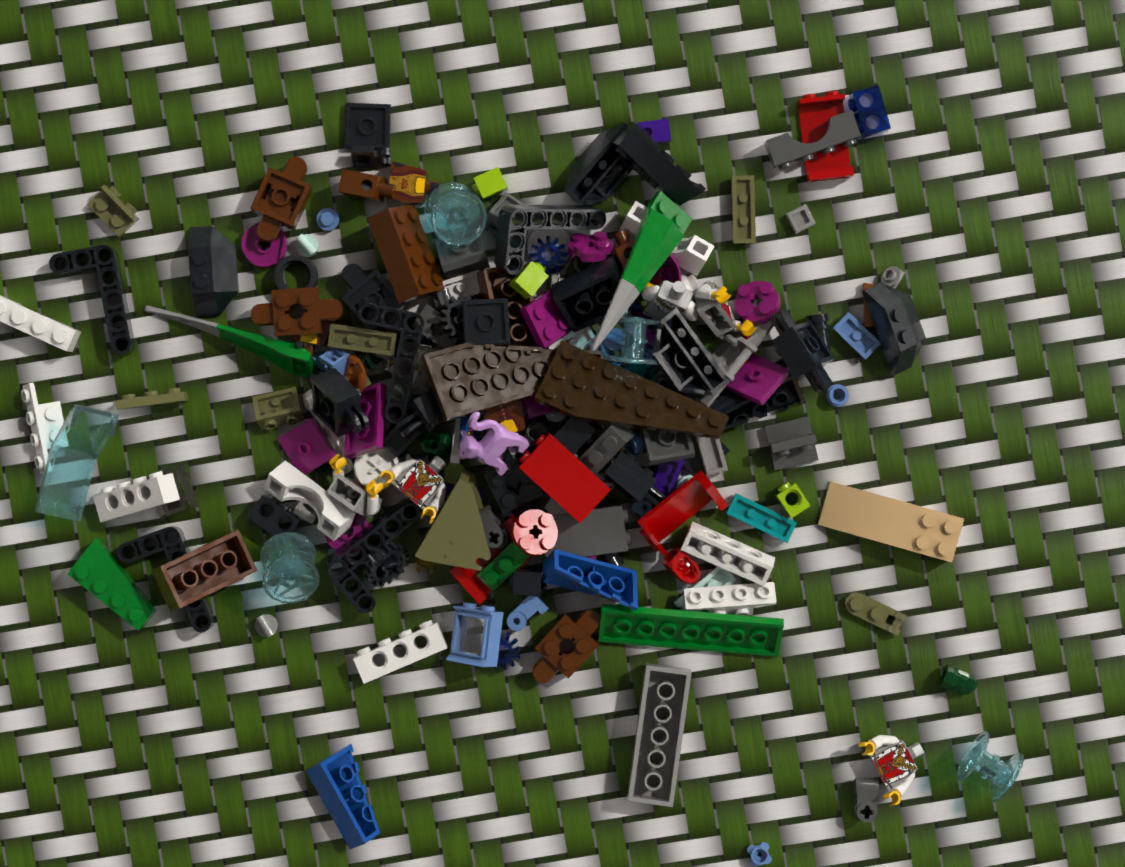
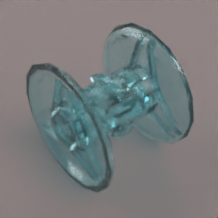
M455 182L441 184L431 192L426 200L424 211L427 223L437 237L449 245L462 246L470 244L479 238L485 229L487 221L485 205L475 195L473 190L464 184Z
M622 316L618 321L624 322L623 337H620V341H622L621 355H606L604 360L658 365L655 359L644 357L645 343H648V339H645L647 325H658L660 321L642 317Z
M296 532L280 533L265 542L260 552V561L265 569L262 579L265 593L273 600L282 603H297L314 594L319 585L320 576L313 565L316 561V549L313 542L306 536Z
M984 731L973 741L958 766L956 778L962 780L975 770L982 774L981 778L984 780L990 779L994 782L990 798L995 803L1013 785L1022 768L1024 755L1018 753L1012 756L1007 763L1001 761L999 755L996 753L992 755L986 751L990 734Z

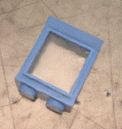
M463 602V606H454L455 616L451 649L446 660L479 667H497L503 612L495 611L494 606L481 605V608H476L477 604Z

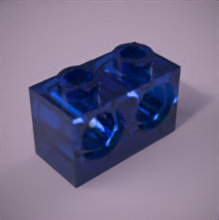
M879 85L851 93L850 99H848V106L855 113L856 123L862 139L888 132L891 129ZM860 97H867L870 100V106L863 107L859 102ZM867 118H872L876 121L877 126L875 129H870L866 126Z

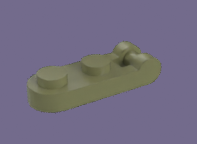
M858 592L848 594L844 601V606L849 613L896 636L901 631L899 628L902 622H905L908 617ZM888 615L895 617L891 625L885 623Z

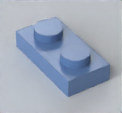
M849 312L832 328L864 360L880 345V342Z

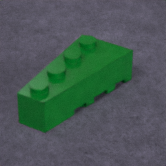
M101 537L95 538L67 574L139 631L145 627L157 610L143 591L138 588L130 574L125 571L117 557L105 545L106 543Z

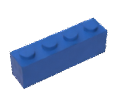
M556 549L543 562V583L614 600L635 611L638 609L636 570Z
M352 744L333 753L306 770L349 849L361 846L380 834L372 806L368 804L366 799L367 790L365 784L362 785L360 781L358 763L354 762L352 752H354Z

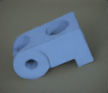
M333 347L319 356L321 370L326 372L336 368L342 375H345L346 364L350 354L341 348Z
M528 595L508 615L507 625L513 631H520L524 629L527 620L535 612L539 611L542 615L549 609V606L539 596Z

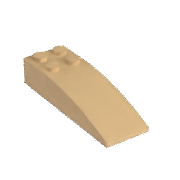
M830 481L818 525L952 562L964 519Z

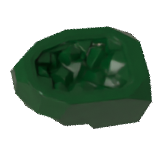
M425 431L421 446L427 454L441 457L452 448V437L439 431H432L431 433Z
M946 664L938 685L955 693L968 695L975 691L978 683L970 673Z

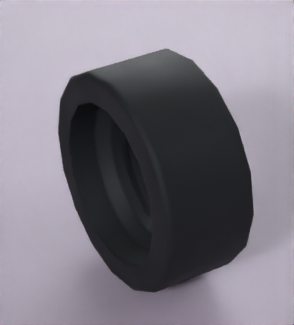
M293 254L284 257L278 262L274 270V281L279 290L290 289L284 283L283 272L287 266L293 263H300L308 269L309 281L303 288L316 287L318 272L316 266L308 258Z

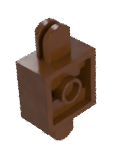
M300 157L288 159L283 172L269 167L252 203L251 210L253 214L262 217L256 230L259 238L264 242H274L282 226L295 231L313 192L312 186L303 182L308 169L305 161Z
M318 287L271 290L272 303L257 304L251 310V318L255 324L259 326L274 325V336L281 338L323 335V322L340 319L344 309L342 304L336 299H321Z
M586 609L575 621L568 614L564 613L535 645V649L543 656L533 666V676L537 681L542 683L549 682L558 671L569 679L599 646V643L591 636L600 626L601 618L597 611Z

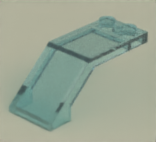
M73 405L51 445L35 512L81 522L96 459L110 436L114 437L118 414L81 405Z

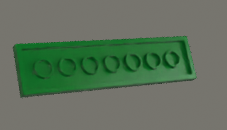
M602 604L598 642L778 657L784 619L638 607L635 611L624 605Z

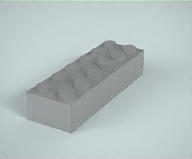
M645 663L627 792L628 801L673 807L691 681V669Z

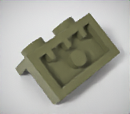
M104 184L101 187L102 190L87 205L118 237H121L139 220L135 215L138 211L131 203L127 202L125 204L119 198L122 194L113 185L109 188Z
M297 387L252 397L256 421L261 430H273L278 426L294 425L299 421L305 420L301 410Z

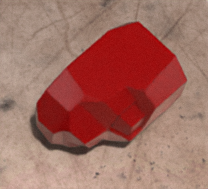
M676 547L663 558L662 564L682 583L695 584L700 576L698 564L681 548Z

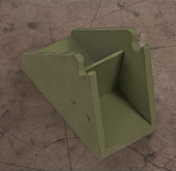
M463 468L446 497L445 503L422 538L415 554L416 557L424 561L479 571L482 570V567L476 563V560L478 558L490 560L491 554L479 512L484 507L474 474Z

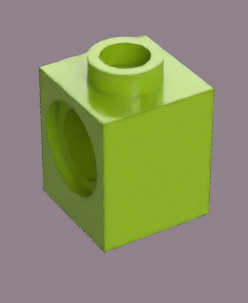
M499 167L474 177L475 184L472 185L477 197L482 196L483 201L508 190Z
M530 261L523 266L522 270L513 278L509 285L527 299L535 294L548 278V275L541 264Z
M786 482L777 488L779 492L775 496L789 518L795 517L810 507V504L796 483L790 485L789 482ZM790 492H794L797 496V501L793 505L787 504L785 500L786 495Z

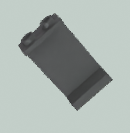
M621 504L614 507L593 509L581 523L569 513L552 515L557 525L558 537L554 547L545 554L547 559L554 549L583 557L628 551L627 545L632 544L630 531L625 532L624 523L628 522L627 509H622Z

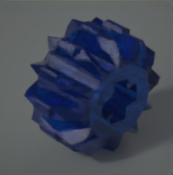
M546 236L545 244L541 238H538L537 241L540 247L532 244L531 248L537 251V253H530L529 257L538 258L533 262L547 267L548 275L551 274V267H554L555 271L559 272L560 269L557 263L562 266L566 265V262L560 259V257L568 256L567 252H560L565 248V244L557 247L556 245L559 242L557 237L554 239L553 244L550 243V236ZM548 249L551 250V253H555V256L551 257V261H546V257H542V254H545Z
M507 632L505 639H502V633L500 637V645H504V649L507 647L509 651L505 653V656H500V653L498 654L497 667H494V669H498L499 663H502L503 670H507L506 662L514 667L515 662L511 658L519 660L521 657L519 654L514 653L521 650V646L513 647L518 639L513 638L509 641L511 635L509 632Z

